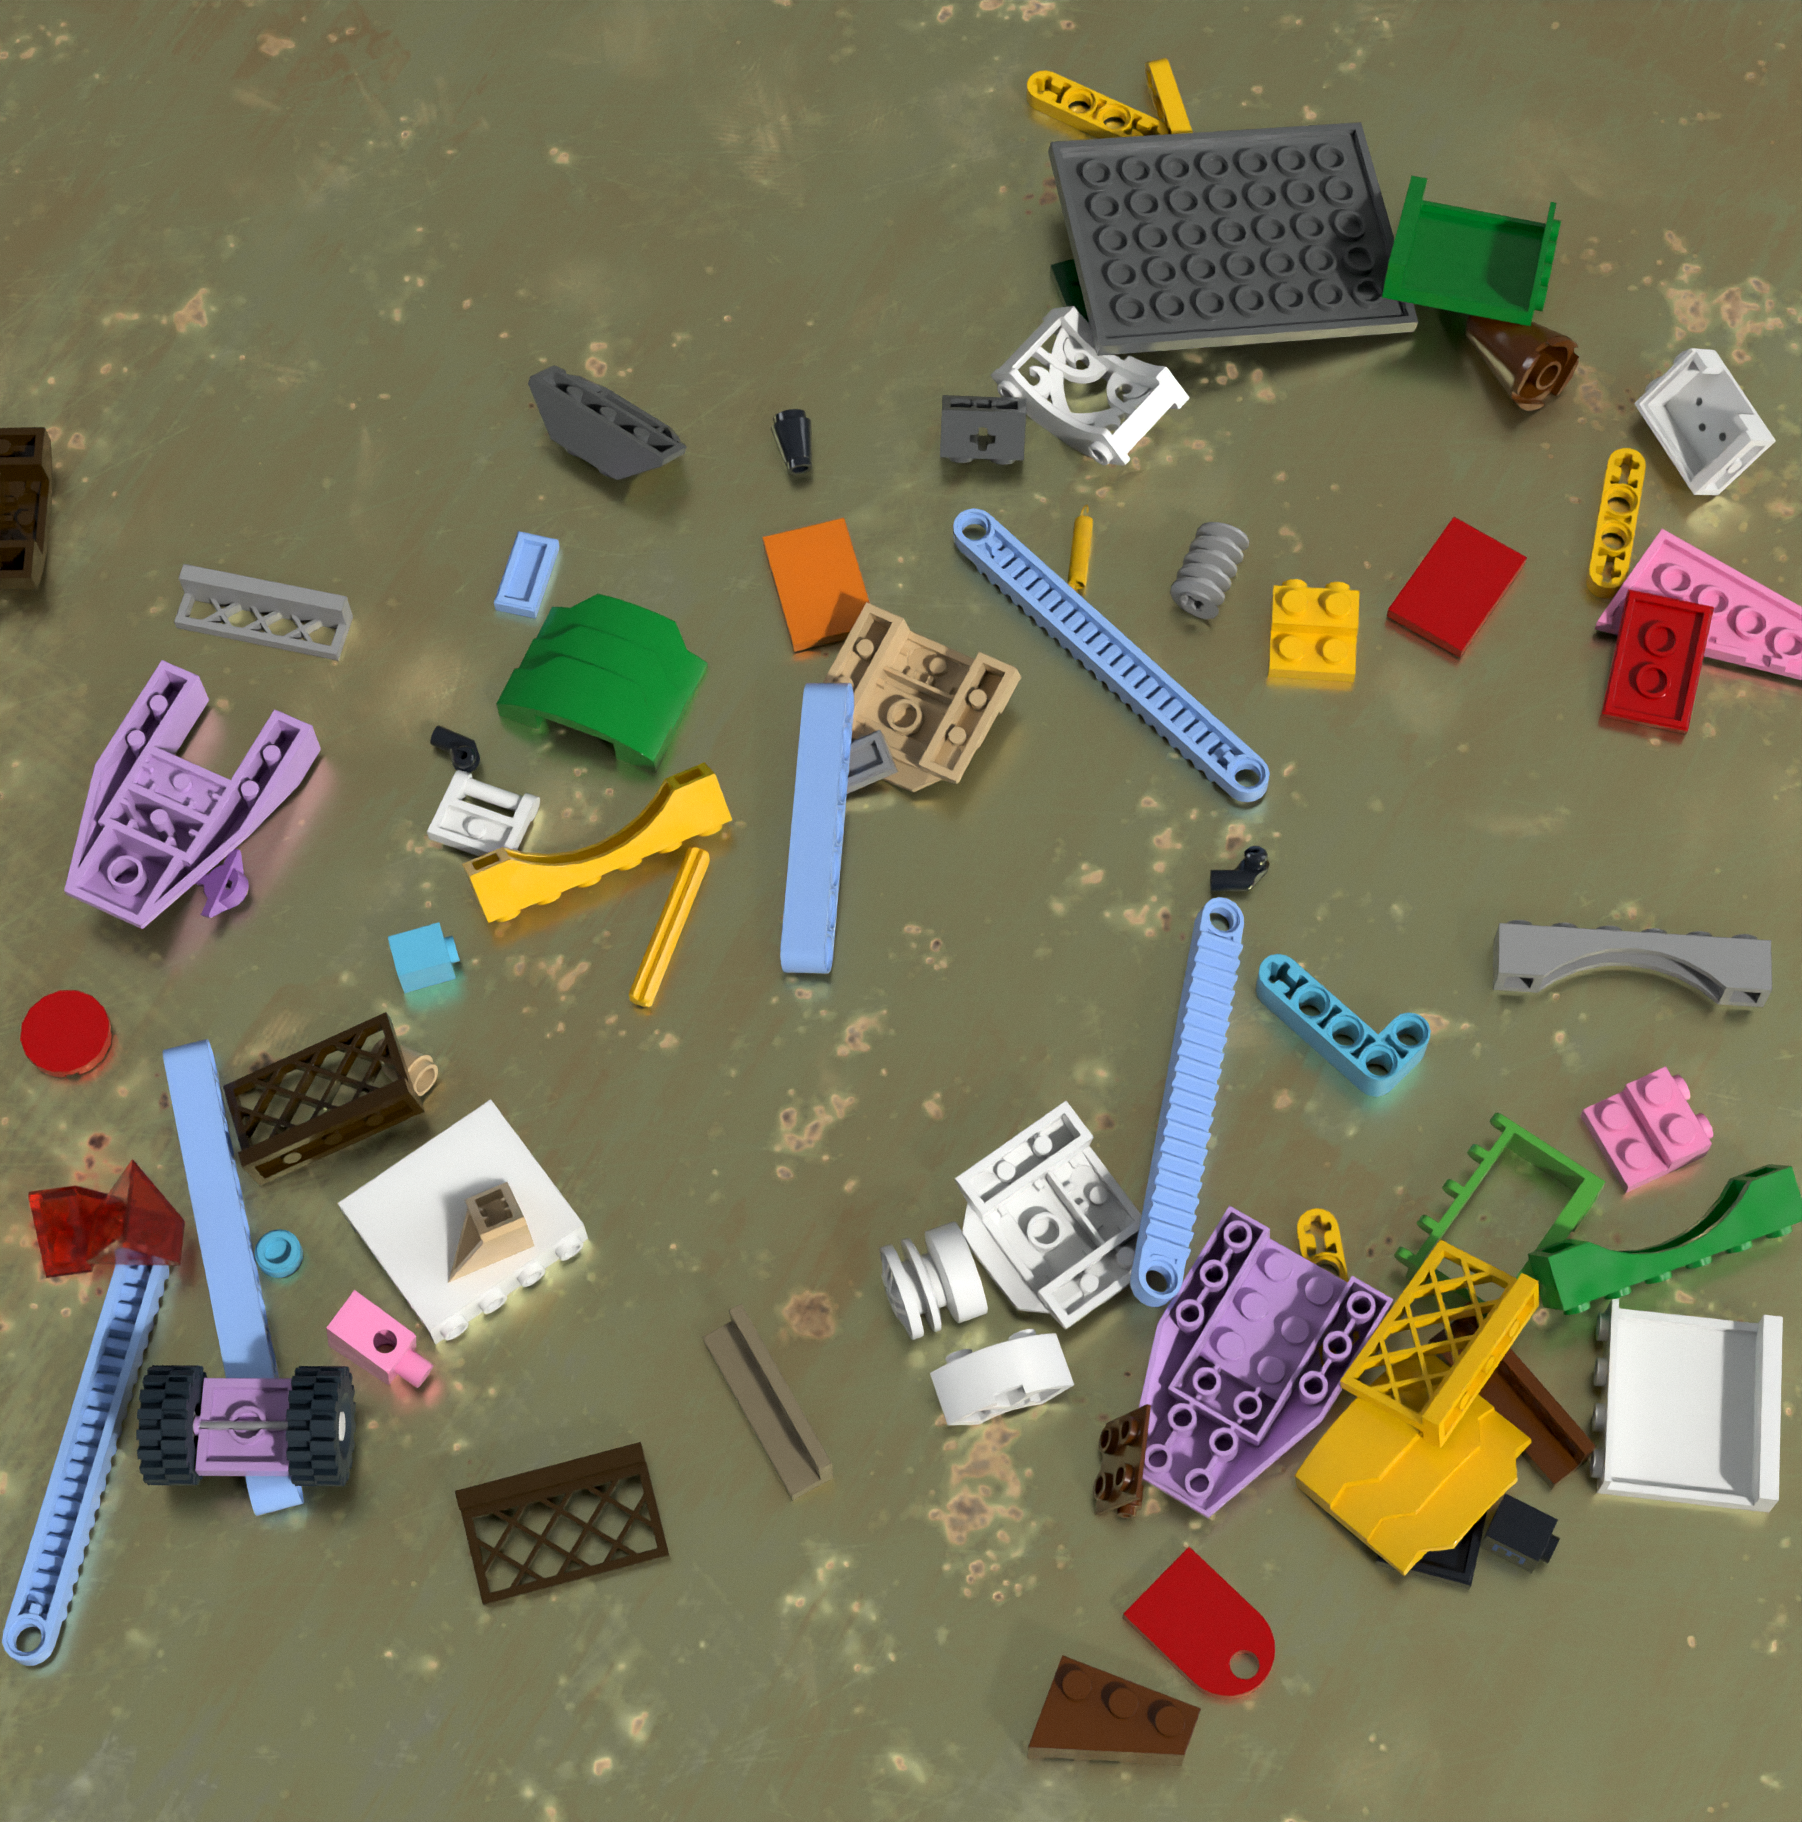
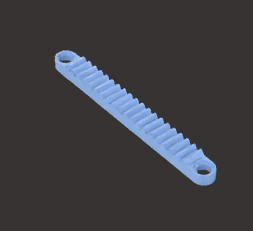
M976 508L967 509L959 513L953 525L954 543L976 565L980 574L985 573L992 585L996 583L1003 595L1008 594L1011 597L1013 604L1016 606L1020 605L1028 617H1034L1036 624L1040 628L1045 627L1051 638L1056 637L1063 649L1068 648L1075 660L1080 659L1087 671L1092 670L1099 682L1104 681L1107 684L1110 692H1116L1124 704H1130L1136 715L1141 714L1148 726L1153 725L1157 734L1160 737L1165 736L1172 748L1177 747L1184 759H1190L1193 762L1195 769L1205 772L1210 782L1215 781L1231 797L1242 802L1256 801L1265 794L1270 772L1268 765L1258 754L986 511ZM977 524L986 530V534L980 539L972 540L965 537L962 531L969 525ZM1244 769L1252 770L1259 776V782L1254 786L1245 787L1235 780V775Z
M1222 897L1209 900L1198 912L1194 922L1130 1277V1285L1134 1296L1141 1303L1150 1307L1165 1305L1180 1291L1186 1260L1191 1252V1249L1188 1247L1193 1238L1194 1232H1191L1197 1217L1194 1215V1212L1199 1204L1197 1195L1202 1187L1200 1178L1205 1170L1203 1161L1208 1153V1150L1205 1148L1211 1135L1208 1131L1214 1118L1211 1117V1113L1216 1106L1214 1097L1219 1089L1217 1080L1222 1071L1219 1067L1225 1054L1222 1053V1049L1227 1042L1225 1033L1230 1024L1227 1020L1233 1007L1230 1006L1235 995L1233 986L1238 978V975H1235L1240 965L1238 956L1243 949L1241 944L1244 927L1243 913L1235 902ZM1219 913L1223 915L1229 923V930L1221 931L1216 929L1211 924L1210 914ZM1153 1270L1161 1273L1167 1282L1166 1291L1157 1292L1151 1289L1146 1282V1272Z
M146 1210L138 1213L127 1226L3 1630L2 1643L4 1650L12 1659L24 1666L40 1664L51 1655L56 1645L62 1621L67 1618V1605L73 1597L72 1588L74 1583L78 1581L79 1565L84 1561L83 1551L90 1541L89 1531L95 1524V1511L99 1509L101 1504L100 1495L106 1487V1475L111 1471V1458L117 1451L116 1441L122 1434V1421L127 1417L128 1402L132 1401L133 1397L132 1388L138 1381L137 1371L143 1364V1351L149 1344L148 1335L154 1327L153 1318L159 1310V1298L164 1294V1281L169 1277V1265L176 1245L177 1234L166 1215L156 1210ZM149 1225H159L164 1230L161 1241L153 1246L141 1244L139 1238L142 1230ZM28 1627L40 1629L42 1637L39 1646L30 1652L19 1651L16 1644L19 1633Z

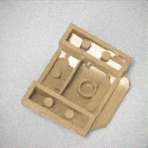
M866 602L823 683L852 684L854 715L851 742L881 730L898 770L897 773L882 780L908 791L916 792L940 780L954 784L959 783L976 749H979L996 716L998 714L1001 715L1021 676L1017 668L986 654L978 652L976 658L973 659L910 631L904 618Z

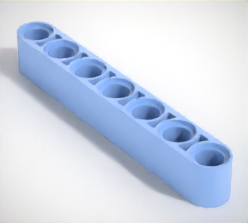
M807 683L804 687L780 948L781 967L784 973L829 974L832 967L854 715V692L850 683Z

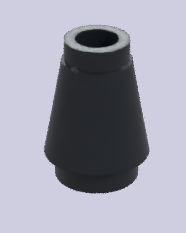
M789 409L777 413L773 417L774 425L771 427V432L787 466L788 473L798 475L809 472L812 469L811 420L806 418L805 411L801 409Z

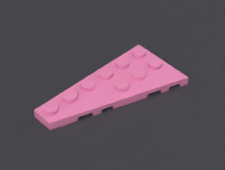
M1664 529L1660 530L1595 626V630L1618 635L1628 589L1712 606L1714 610L1704 653L1705 657L1802 680V607Z

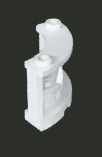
M1074 306L1053 308L1042 319L1044 322L999 369H996L991 374L992 379L998 385L997 391L1001 397L1026 398V414L1071 448L1093 458L1101 465L1109 463L1125 466L1130 461L1127 453L1168 409H1180L1190 397L1166 366L1145 363L1130 355L1125 360L1115 355L1097 356L1090 324ZM1054 333L1057 337L1050 354L1040 346ZM1030 357L1035 358L1049 368L1048 372L1040 366L1029 367L1030 376L1039 381L1035 386L1030 385L1018 371ZM1081 360L1088 367L1084 370L1076 369V361ZM1064 378L1079 384L1095 382L1100 378L1105 379L1108 382L1107 400L1111 408L1093 413H1071L1065 398ZM1121 390L1127 393L1123 394V402L1116 395Z

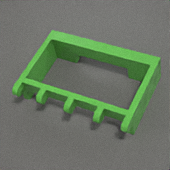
M1495 1113L1490 1119V1123L1502 1134L1488 1152L1481 1146L1472 1144L1467 1154L1480 1164L1464 1187L1451 1179H1447L1442 1189L1446 1194L1455 1199L1439 1223L1427 1215H1422L1417 1221V1225L1428 1233L1429 1237L1416 1255L1404 1247H1399L1394 1257L1408 1267L1405 1277L1412 1280L1506 1147L1575 1192L1535 1251L1566 1240L1570 1233L1577 1229L1599 1197L1605 1181L1500 1113ZM1529 1259L1517 1275V1279L1521 1273L1535 1279ZM1435 1270L1438 1282L1451 1279L1439 1270ZM1430 1278L1428 1279V1281L1426 1282V1284H1430V1283H1431ZM1466 1288L1441 1293L1443 1302L1451 1308L1462 1307L1469 1301L1471 1302L1469 1291ZM1477 1296V1299H1478V1302H1479V1303L1485 1302L1484 1300H1482L1481 1298H1479V1297ZM1488 1313L1482 1314L1484 1318L1488 1315Z

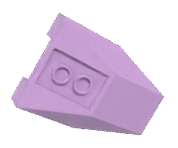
M1229 1205L1182 1282L1180 1291L1173 1297L1157 1324L1139 1408L1146 1404L1151 1405L1142 1480L1206 1518L1211 1517L1323 1421L1343 1389L1340 1385L1341 1378L1392 1308L1393 1299L1354 1276H1351L1347 1283L1272 1240L1270 1238V1228ZM1357 1331L1360 1338L1352 1345L1354 1341L1353 1333ZM1322 1343H1323L1322 1360H1323V1363H1324L1323 1367H1322V1365H1321V1359H1320V1354H1319V1348H1320V1346L1322 1345ZM1335 1348L1336 1354L1332 1353L1330 1350Z

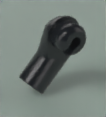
M1251 846L1244 851L1245 858L1234 870H1210V891H1249L1254 888L1268 872L1270 863L1267 860V851L1260 846Z

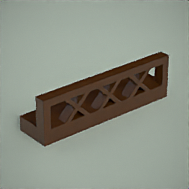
M1469 1301L1464 1306L1472 1305V1303ZM1476 1316L1457 1319L1450 1324L1454 1339L1473 1335L1479 1328ZM1445 1329L1432 1337L1428 1344L1447 1340ZM1509 1348L1478 1394L1493 1405L1495 1411L1531 1438V1444L1521 1455L1552 1490L1588 1461L1596 1445L1515 1352ZM1458 1349V1350H1457V1351H1458V1355L1461 1354V1352L1463 1351V1349ZM1451 1351L1435 1354L1450 1368L1454 1364Z

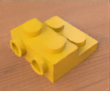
M1299 579L1286 580L1282 583V586L1274 585L1271 599L1268 677L1354 682L1360 590H1350V586L1344 582H1330L1324 588L1307 587L1306 582Z

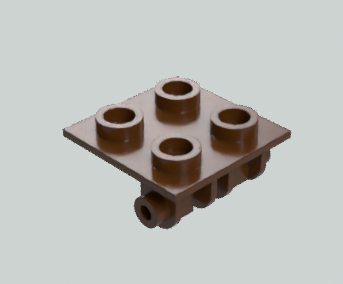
M1146 1404L1106 1423V1426L1103 1428L1099 1438V1451L1102 1453L1101 1469L1093 1485V1496L1097 1499L1095 1515L1100 1516L1118 1508L1117 1516L1131 1519L1136 1517L1137 1510L1142 1509L1144 1485H1142L1144 1480L1142 1478L1151 1405Z

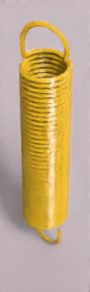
M1087 504L1082 508L1080 516L1076 517L1074 521L1067 584L1076 592L1077 589H1082L1086 586L1093 527V519L1082 515L1086 506V513L1089 511Z

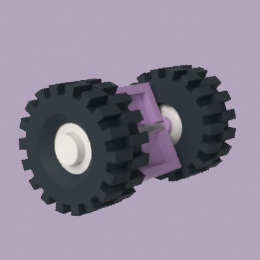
M152 1365V1367L147 1369V1375H144L142 1381L144 1390H140L139 1395L141 1406L137 1411L139 1429L136 1430V1440H139L137 1456L138 1459H141L139 1469L140 1473L144 1474L143 1481L147 1485H198L199 1480H202L203 1476H291V1482L295 1486L346 1485V1481H348L350 1476L349 1469L352 1468L353 1463L352 1452H354L355 1447L353 1438L354 1432H356V1422H354L356 1402L353 1401L355 1390L354 1385H352L353 1377L351 1372H349V1367L299 1366V1368L295 1369V1376H292V1378H207L206 1372H203L204 1368L199 1365Z

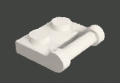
M457 770L427 830V834L430 840L477 856H482L501 847L517 850L530 822L533 821L538 812L540 798L529 793L521 796L472 779V774ZM468 795L514 811L515 814L511 818L464 802L462 799Z

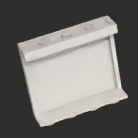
M491 1099L338 1202L347 1222L355 1232L357 1231L428 1330L435 1345L443 1339L449 1341L458 1337L467 1329L468 1322L482 1312L488 1314L497 1310L505 1303L509 1293L521 1285L528 1287L537 1282L545 1274V1268L558 1259L564 1261L576 1255L582 1249L583 1242L588 1239L583 1222ZM508 1182L526 1220L535 1246L448 1283L468 1208L465 1199Z
M1611 1299L1605 1313H1598L1596 1322V1340L1603 1341V1358L1597 1357L1594 1367V1385L1601 1386V1403H1594L1592 1412V1431L1599 1432V1449H1594L1591 1454L1590 1477L1597 1478V1493L1769 1513L1779 1501L1783 1317L1763 1315L1759 1323L1621 1309L1619 1308V1299Z

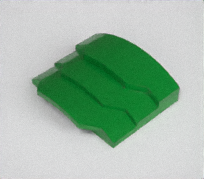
M596 594L571 608H551L537 637L530 644L519 668H514L496 705L499 716L537 730L543 719L546 718L614 744L616 759L656 773L708 668V663L686 649L675 621L624 600Z

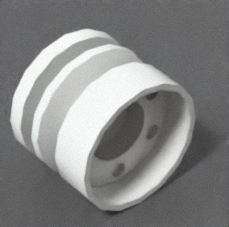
M954 1221L925 1231L927 1253L923 1255L919 1254L910 1238L901 1240L905 1259L903 1262L900 1261L892 1244L879 1248L882 1262L881 1276L888 1300L896 1318L903 1324L912 1340L924 1336L920 1317L922 1314L925 1315L932 1331L937 1332L941 1330L939 1310L941 1307L947 1306L957 1323H962L988 1313L985 1293L974 1259L961 1229Z

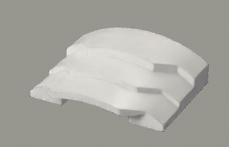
M1067 1101L1057 1106L954 1180L967 1201L962 1229L963 1236L987 1273L1016 1310L1051 1314L1065 1330L1130 1285L1142 1216L1090 1147L1094 1137Z

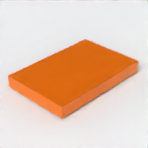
M840 518L762 537L794 652L846 640L866 602H870L845 519Z

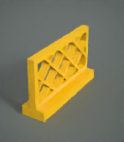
M1440 1239L1341 1378V1388L1422 1431L1425 1441L1441 1449L1538 1308V1281L1524 1273H1521L1517 1279ZM1443 1258H1446L1460 1265L1464 1276L1438 1282L1435 1270ZM1430 1278L1431 1283H1430V1284H1426V1282H1427L1428 1279ZM1493 1282L1505 1289L1499 1299L1479 1303L1474 1286ZM1467 1287L1472 1305L1446 1310L1441 1293ZM1435 1294L1439 1312L1413 1317L1410 1305L1414 1299ZM1405 1313L1406 1319L1400 1320ZM1488 1313L1486 1318L1483 1319L1482 1314ZM1476 1316L1479 1326L1477 1331L1473 1335L1454 1339L1449 1321ZM1443 1323L1447 1340L1421 1346L1416 1328ZM1410 1330L1414 1347L1388 1353L1385 1345L1387 1337L1391 1333ZM1380 1349V1350H1381V1354H1380V1355H1375V1354L1378 1352V1350ZM1458 1349H1463V1351L1461 1352V1354L1458 1355V1351H1457V1350H1458ZM1451 1351L1454 1361L1452 1367L1448 1371L1429 1375L1424 1357ZM1418 1358L1422 1376L1395 1382L1391 1364ZM1385 1365L1389 1383L1369 1387L1358 1381V1378L1365 1369ZM1433 1385H1438V1387L1436 1388V1390L1433 1391L1432 1386H1433ZM1426 1387L1429 1400L1420 1413L1401 1404L1400 1392ZM1391 1394H1393V1398H1394V1399H1392V1398H1390V1397H1388V1396H1386V1395H1391Z

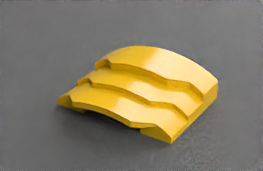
M1435 1355L1424 1357L1429 1375L1450 1369L1448 1365ZM1418 1358L1397 1362L1391 1366L1395 1382L1422 1376ZM1387 1372L1382 1373L1369 1387L1389 1383ZM1433 1385V1386H1432L1433 1391L1436 1390V1388L1438 1387V1385ZM1426 1387L1399 1393L1401 1404L1420 1413L1429 1400ZM1391 1394V1395H1386V1396H1388V1397L1394 1399V1398H1393V1394ZM1478 1394L1440 1449L1425 1441L1422 1431L1357 1397L1312 1449L1295 1474L1297 1487L1405 1576L1428 1551L1454 1549L1483 1514L1518 1482L1516 1458L1531 1444V1438L1495 1411L1494 1406Z

